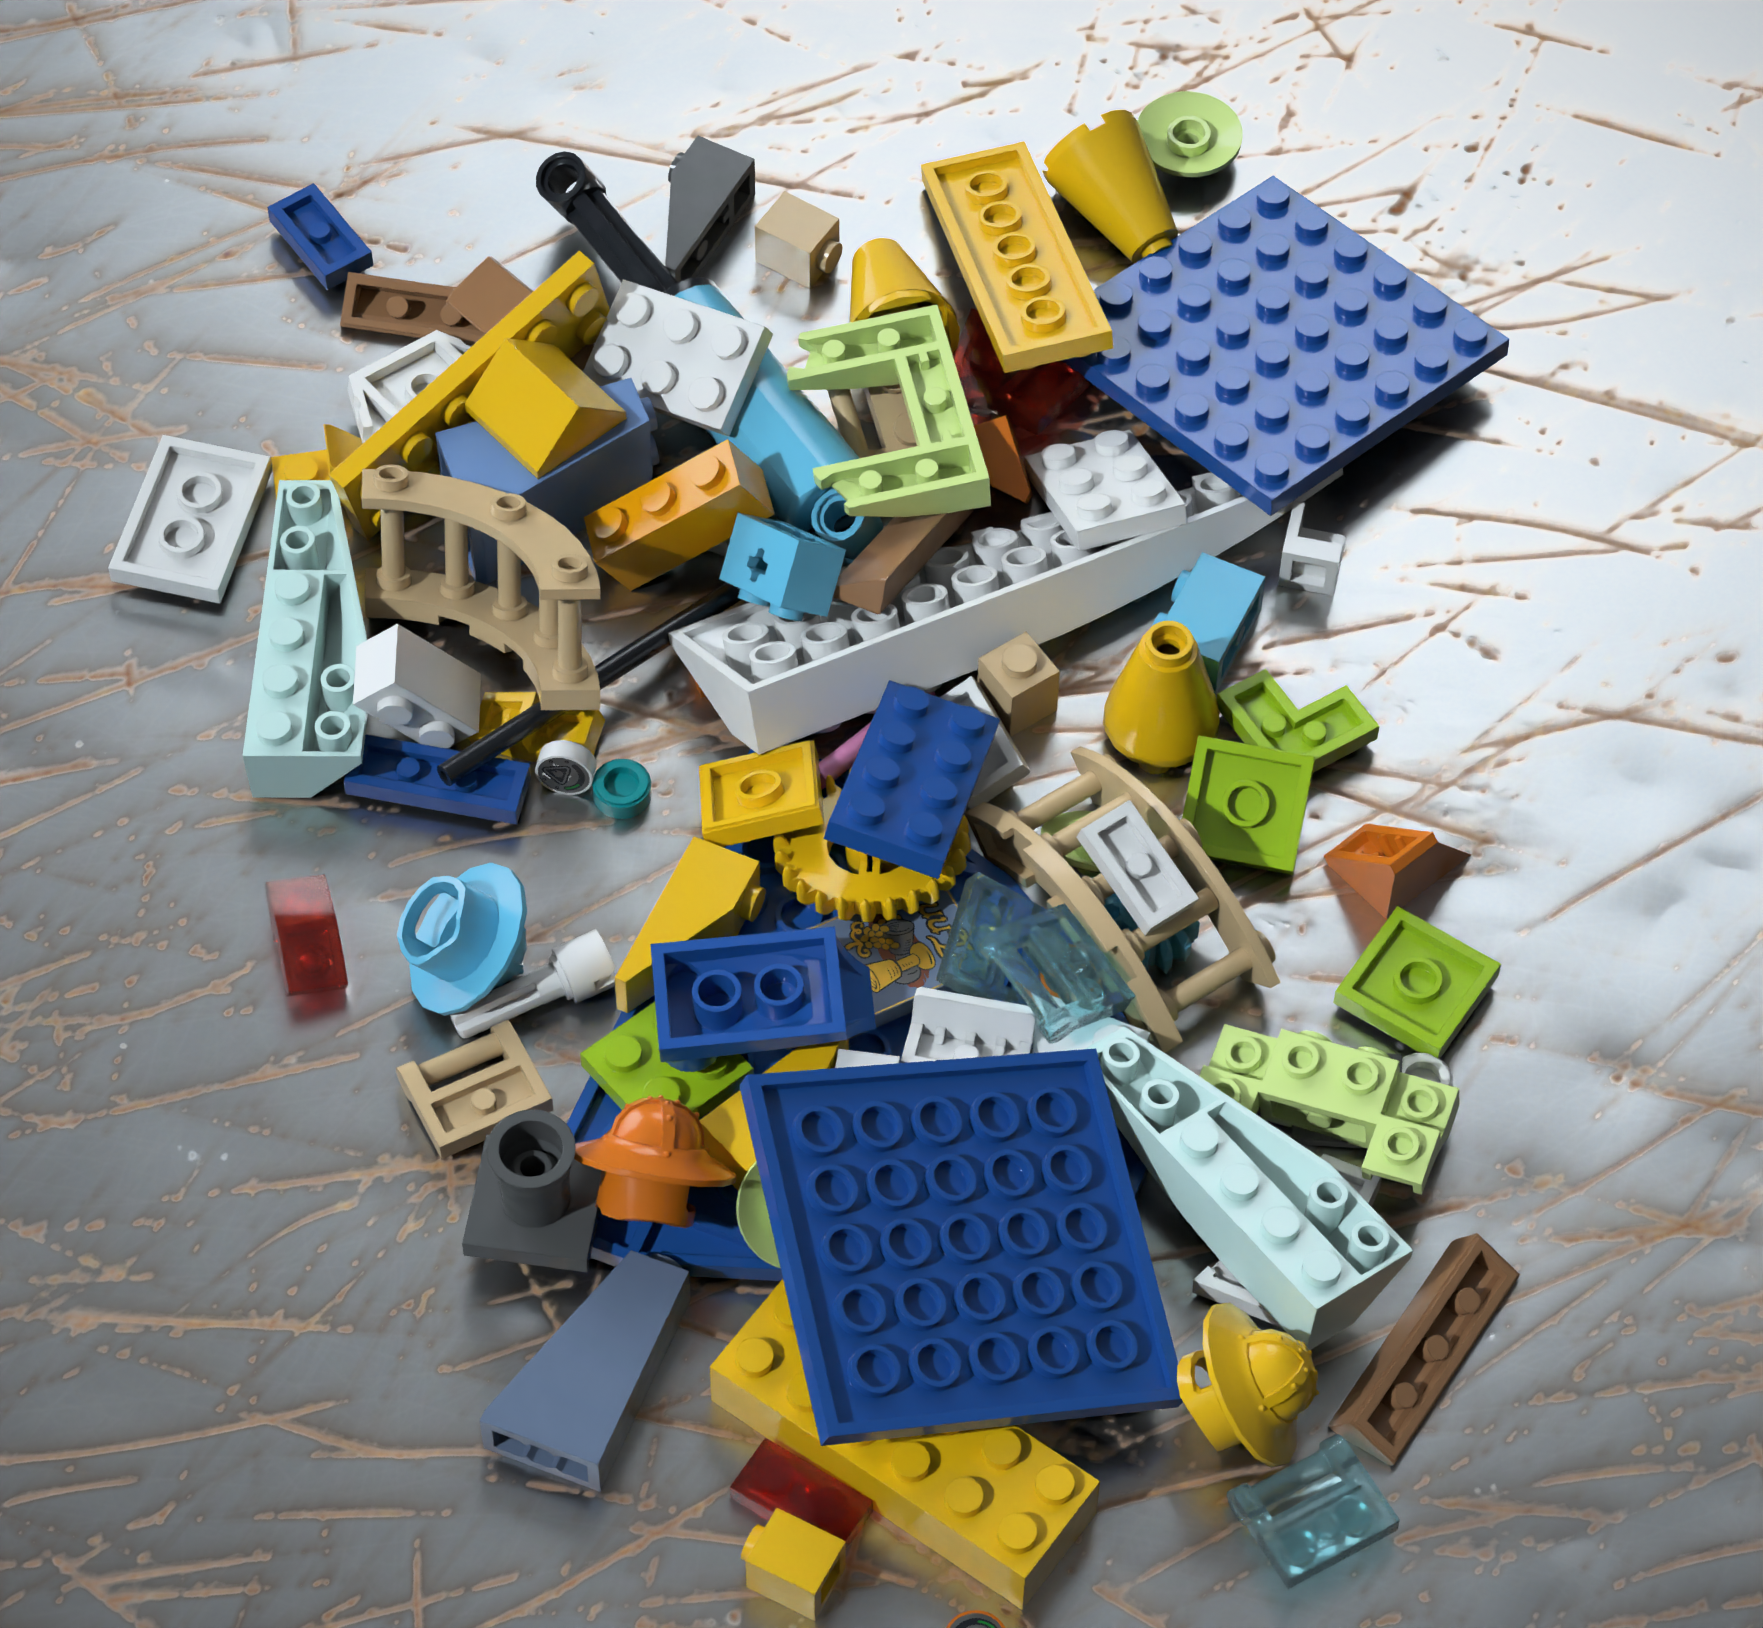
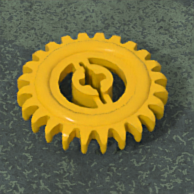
M831 775L826 777L827 797L822 798L824 824L778 834L773 838L775 869L782 875L783 886L790 891L796 892L797 900L802 904L810 905L815 903L816 912L827 915L837 910L838 919L845 921L850 920L854 914H860L862 922H873L876 914H882L888 921L897 918V910L903 909L908 914L918 912L919 901L933 904L940 899L939 890H950L956 884L955 875L961 874L965 870V856L971 850L970 838L968 836V820L964 815L939 879L902 866L898 867L896 864L873 856L872 872H870L868 854L845 847L848 868L852 873L838 867L829 856L833 842L824 839L829 819L842 789L835 785Z

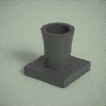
M522 1110L508 1115L493 1128L490 1135L486 1134L462 1242L464 1256L588 1273L600 1214V1208L595 1207L601 1170L584 1165L574 1159L576 1150L575 1139L571 1129L561 1118L542 1110Z

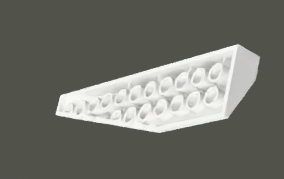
M1343 467L1295 499V501H1305L1343 475ZM1212 472L1193 476V487L1177 491L1186 503L1188 524L1078 551L1053 513L1049 512L1022 519L1021 530L1019 531L989 527L971 532V543L955 547H941L880 615L833 597L827 617L804 613L802 621H794L769 613L768 606L749 602L669 632V642L731 734L760 755L775 748L790 745L791 742L814 733L831 732L840 727L842 722L862 714L875 713L889 680L905 686L919 688L925 693H930L939 689L944 682L978 670L979 657L1026 631L1039 645L1100 618L1179 577L1183 570L1191 571L1202 552L1215 557L1290 511L1294 501L1270 516ZM847 565V566H845V567H842L841 570H840V574H841L849 565Z

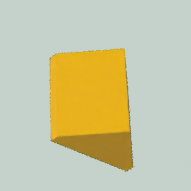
M511 338L504 339L464 403L465 411L537 479L627 419L626 411L554 344Z

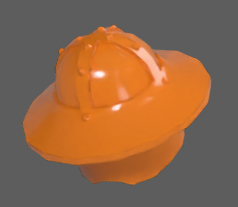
M663 1095L658 1097L648 1096L647 1098H641L626 1104L625 1108L616 1116L612 1129L601 1138L575 1144L574 1159L584 1165L601 1170L595 1207L600 1208L602 1215L616 1220L654 1222L681 1228L691 1227L694 1224L696 1208L687 1202L690 1186H728L736 1183V1171L710 1156V1149L704 1147V1130L698 1119L699 1113H693L680 1100L666 1099Z

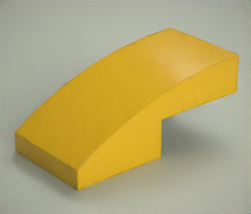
M485 692L480 704L479 732L468 738L471 744L539 702L540 699L537 692ZM569 710L507 749L501 755L537 762L541 748L549 742L558 740L576 742L587 748L594 755L605 718L600 710Z

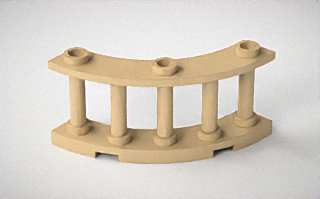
M391 464L380 466L377 469H362V509H380L382 566L380 568H366L365 617L412 620L438 626L445 618L467 624L469 625V635L492 645L503 653L515 651L523 659V670L536 688L541 710H600L598 673L591 656L582 645V600L600 599V583L592 558L582 543L564 525L546 512L526 502L520 495L505 493L478 483L453 477L408 471L400 465ZM404 511L444 518L446 575L410 570L405 566ZM468 526L497 540L498 588L476 582L469 575ZM521 560L532 572L538 585L539 607L528 602L521 595Z
M1079 746L1071 751L1080 776L1016 813L1013 810L1005 811L997 806L983 802L965 812V815L984 858L1017 880L1025 888L1035 883L1041 886L1052 897L1046 900L1048 910L1062 924L1077 945L1087 939L1107 967L1101 971V980L1113 996L1129 1024L1151 1032L1149 1043L1165 1053L1183 1042L1174 1023L1178 1020V1013L1231 980L1241 976L1242 980L1268 988H1273L1281 983L1272 964L1276 960L1275 951L1267 937L1262 932L1255 931L1234 893L1202 849L1200 836L1191 822L1185 818L1178 820L1155 794L1131 773L1118 765L1109 754L1101 755L1093 750ZM1089 797L1094 804L1101 806L1052 836L1046 832L1038 835L1034 831V829ZM1128 800L1133 803L1199 898L1193 907L1146 936L1139 927L1132 932L1126 928L1121 930L1104 907V899L1115 892L1102 873L1092 879L1089 876L1081 878L1063 857L1082 846L1076 838L1082 828ZM1208 915L1226 945L1229 954L1166 992L1162 989H1157L1141 962L1145 958L1144 952Z

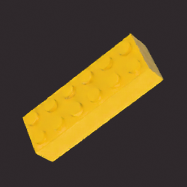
M783 1279L710 1365L711 1401L1021 1610L1029 1603L1097 1514L1100 1481L1016 1425L821 1446Z

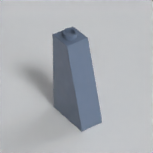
M631 1250L484 1410L480 1418L483 1448L601 1492L691 1301L689 1271L683 1269L680 1264L667 1256L660 1254L646 1256Z

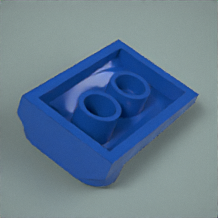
M835 926L650 944L660 1061L667 1062L677 1070L696 1072L706 1069L713 1064L718 1056L847 1040L857 1034L876 1029L870 969L846 950L836 936Z

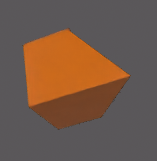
M1005 415L974 425L988 471L990 486L1028 505L1033 494L1013 423Z
M1365 824L1326 853L1324 858L1330 868L1387 920L1397 906L1403 908L1471 854L1439 843L1433 832Z

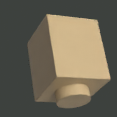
M786 191L780 195L754 226L755 261L809 289L824 272L830 273L840 260L843 245L840 243V218Z
M1027 631L978 658L977 682L982 687L1010 737L1057 711L1060 671Z

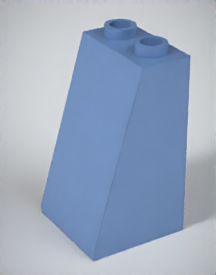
M632 378L599 386L626 411L627 419L539 479L529 472L477 421L435 433L440 475L478 483L505 493L520 495L526 502L552 516L574 535L586 528L585 516L653 480L652 466L659 464L657 446L650 432L658 429L656 414L649 397L640 399ZM468 526V563L471 574L476 582L488 585L498 579L497 540Z

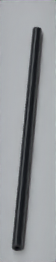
M845 515L839 518L834 525L835 532H844L849 529L854 523L856 516ZM811 528L807 531L808 533L821 538L815 532L814 528ZM726 582L597 664L595 668L598 673L600 690L671 645L668 636L669 632L720 614L741 601L742 599L738 598L740 588ZM539 701L438 765V775L446 785L451 786L569 710H541Z

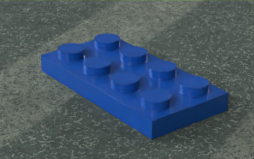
M889 680L829 819L824 839L939 879L993 743L1000 719L982 713L976 708L962 706L925 693L919 688L905 686Z

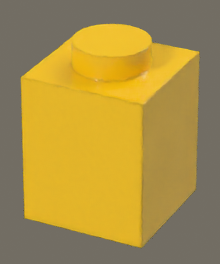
M776 1508L767 1525L764 1527L757 1524L750 1532L743 1546L741 1560L745 1561L746 1587L816 1621L846 1568V1541Z

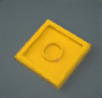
M814 740L778 747L760 755L755 752L699 766L702 835L705 841L725 847L824 824L819 756Z

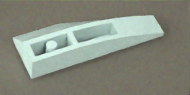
M279 480L243 748V760L252 798H311L362 764L368 713L353 705L356 646L367 641L340 499L331 480Z
M1125 1026L1085 1048H1096L1115 1123L1147 1170L1223 1265L1295 1340L1304 1342L1309 1350L1352 1325L1410 1260L1413 1253L1411 1247L1331 1164Z

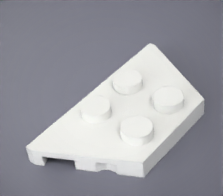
M435 330L349 375L348 394L362 444L471 346L464 344L459 338Z

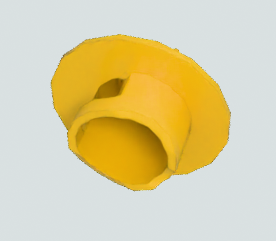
M1230 1302L1213 1305L1203 1320V1350L1194 1351L1182 1356L1177 1365V1383L1180 1398L1217 1452L1243 1444L1255 1459L1270 1468L1288 1464L1297 1448L1296 1420L1298 1419V1414L1307 1409L1314 1397L1319 1394L1317 1390L1318 1371L1315 1370L1312 1362V1352L1304 1342L1295 1340L1288 1333L1274 1329H1259L1246 1312ZM1195 1365L1202 1367L1208 1373L1212 1385L1201 1389L1196 1384Z

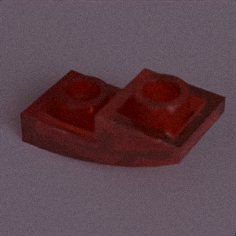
M325 874L266 882L265 891L273 942L278 944L286 997L345 989L348 986L345 960L335 910Z

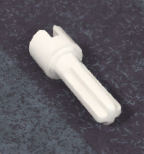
M594 929L552 948L553 955L548 957L550 963L491 990L487 996L466 1011L450 1014L458 1035L462 1038H469L496 1024L514 1018L542 1004H548L563 996L568 1001L573 999L577 1004L614 987L615 965L599 932Z

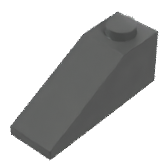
M699 135L685 153L680 152L675 156L668 173V181L671 184L665 267L678 283L698 276L756 194L755 159Z

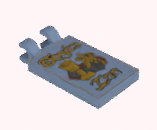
M939 890L940 899L933 904L919 901V911L916 913L908 914L903 909L897 910V918L887 921L882 914H876L873 922H862L860 914H854L850 920L845 921L838 919L837 915L807 928L835 926L836 936L846 950L858 961L869 967L876 1028L911 1013L915 992L919 987L957 993L994 977V960L950 890ZM863 1033L857 1034V1035H855V1036H853V1037H851V1038H849V1039H852V1038H854V1037H856V1036H859V1035H861V1034H863Z

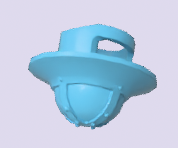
M487 863L469 868L457 878L451 876L432 877L420 886L408 901L400 918L397 939L402 954L410 963L412 991L423 1008L443 1016L466 1011L487 996L491 990L505 985L514 975L523 974L524 970L522 968L524 964L522 962L527 951L526 929L524 928L527 906L524 886L513 870L494 863ZM440 894L428 909L416 935V923L423 909L434 896Z

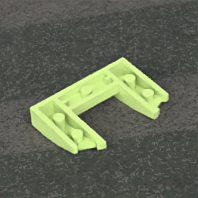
M937 304L800 333L798 338L799 347L809 351L810 354L805 369L789 366L787 371L789 390L859 389L900 384L917 443L916 447L812 468L814 482L821 490L833 487L847 501L844 503L845 513L849 516L911 517L945 514L991 506L988 471Z

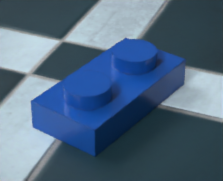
M314 183L268 206L269 220L326 290L346 281L348 272L361 273L373 266L372 251Z

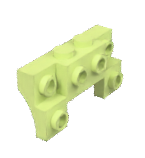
M1224 1024L1209 1066L1203 1065L1199 1075L1256 1114L1260 1107L1261 1118L1266 1121L1291 1128L1294 1125L1346 1141L1352 1145L1367 1148L1368 1150L1361 1167L1362 1178L1371 1180L1373 1175L1408 1184L1413 1186L1414 1193L1421 1195L1436 1157L1449 1137L1460 1105L1459 1088L1402 1073L1400 1072L1399 1061L1391 1059L1389 1055L1379 1049L1366 1046L1354 1049L1332 1043L1326 1036L1307 1030L1296 1033L1281 1029L1278 1038Z

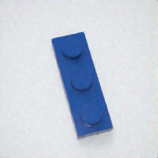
M365 734L362 764L345 775L344 787L345 793L349 795L517 825L531 779L530 763L495 757L453 785L448 786L438 775L437 766L460 751Z

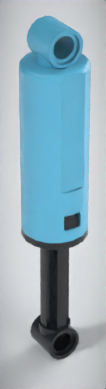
M563 151L549 156L540 165L536 174V188L539 194L562 217L578 229L621 283L624 279L744 319L713 281L704 277L689 278L678 283L607 197L606 187L602 179L580 157L574 153ZM576 182V185L572 188V190H570V191H568V192L566 193L567 189H568L573 183ZM767 348L730 436L728 437L708 429L705 430L717 445L727 439L731 441L763 470L774 515L779 521L786 522L806 532L814 528L815 532L822 539L846 549L844 558L855 560L883 530V522L880 517L856 516L854 523L849 529L844 532H835L834 525L836 521L842 516L848 515L844 510V503L847 501L833 487L821 490L814 482L812 468L859 459V456L804 390H789L787 370L771 350Z

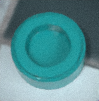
M615 759L603 764L594 775L592 782L593 799L595 805L603 814L615 819H628L641 814L648 807L652 797L651 778L646 768L640 763L629 759Z

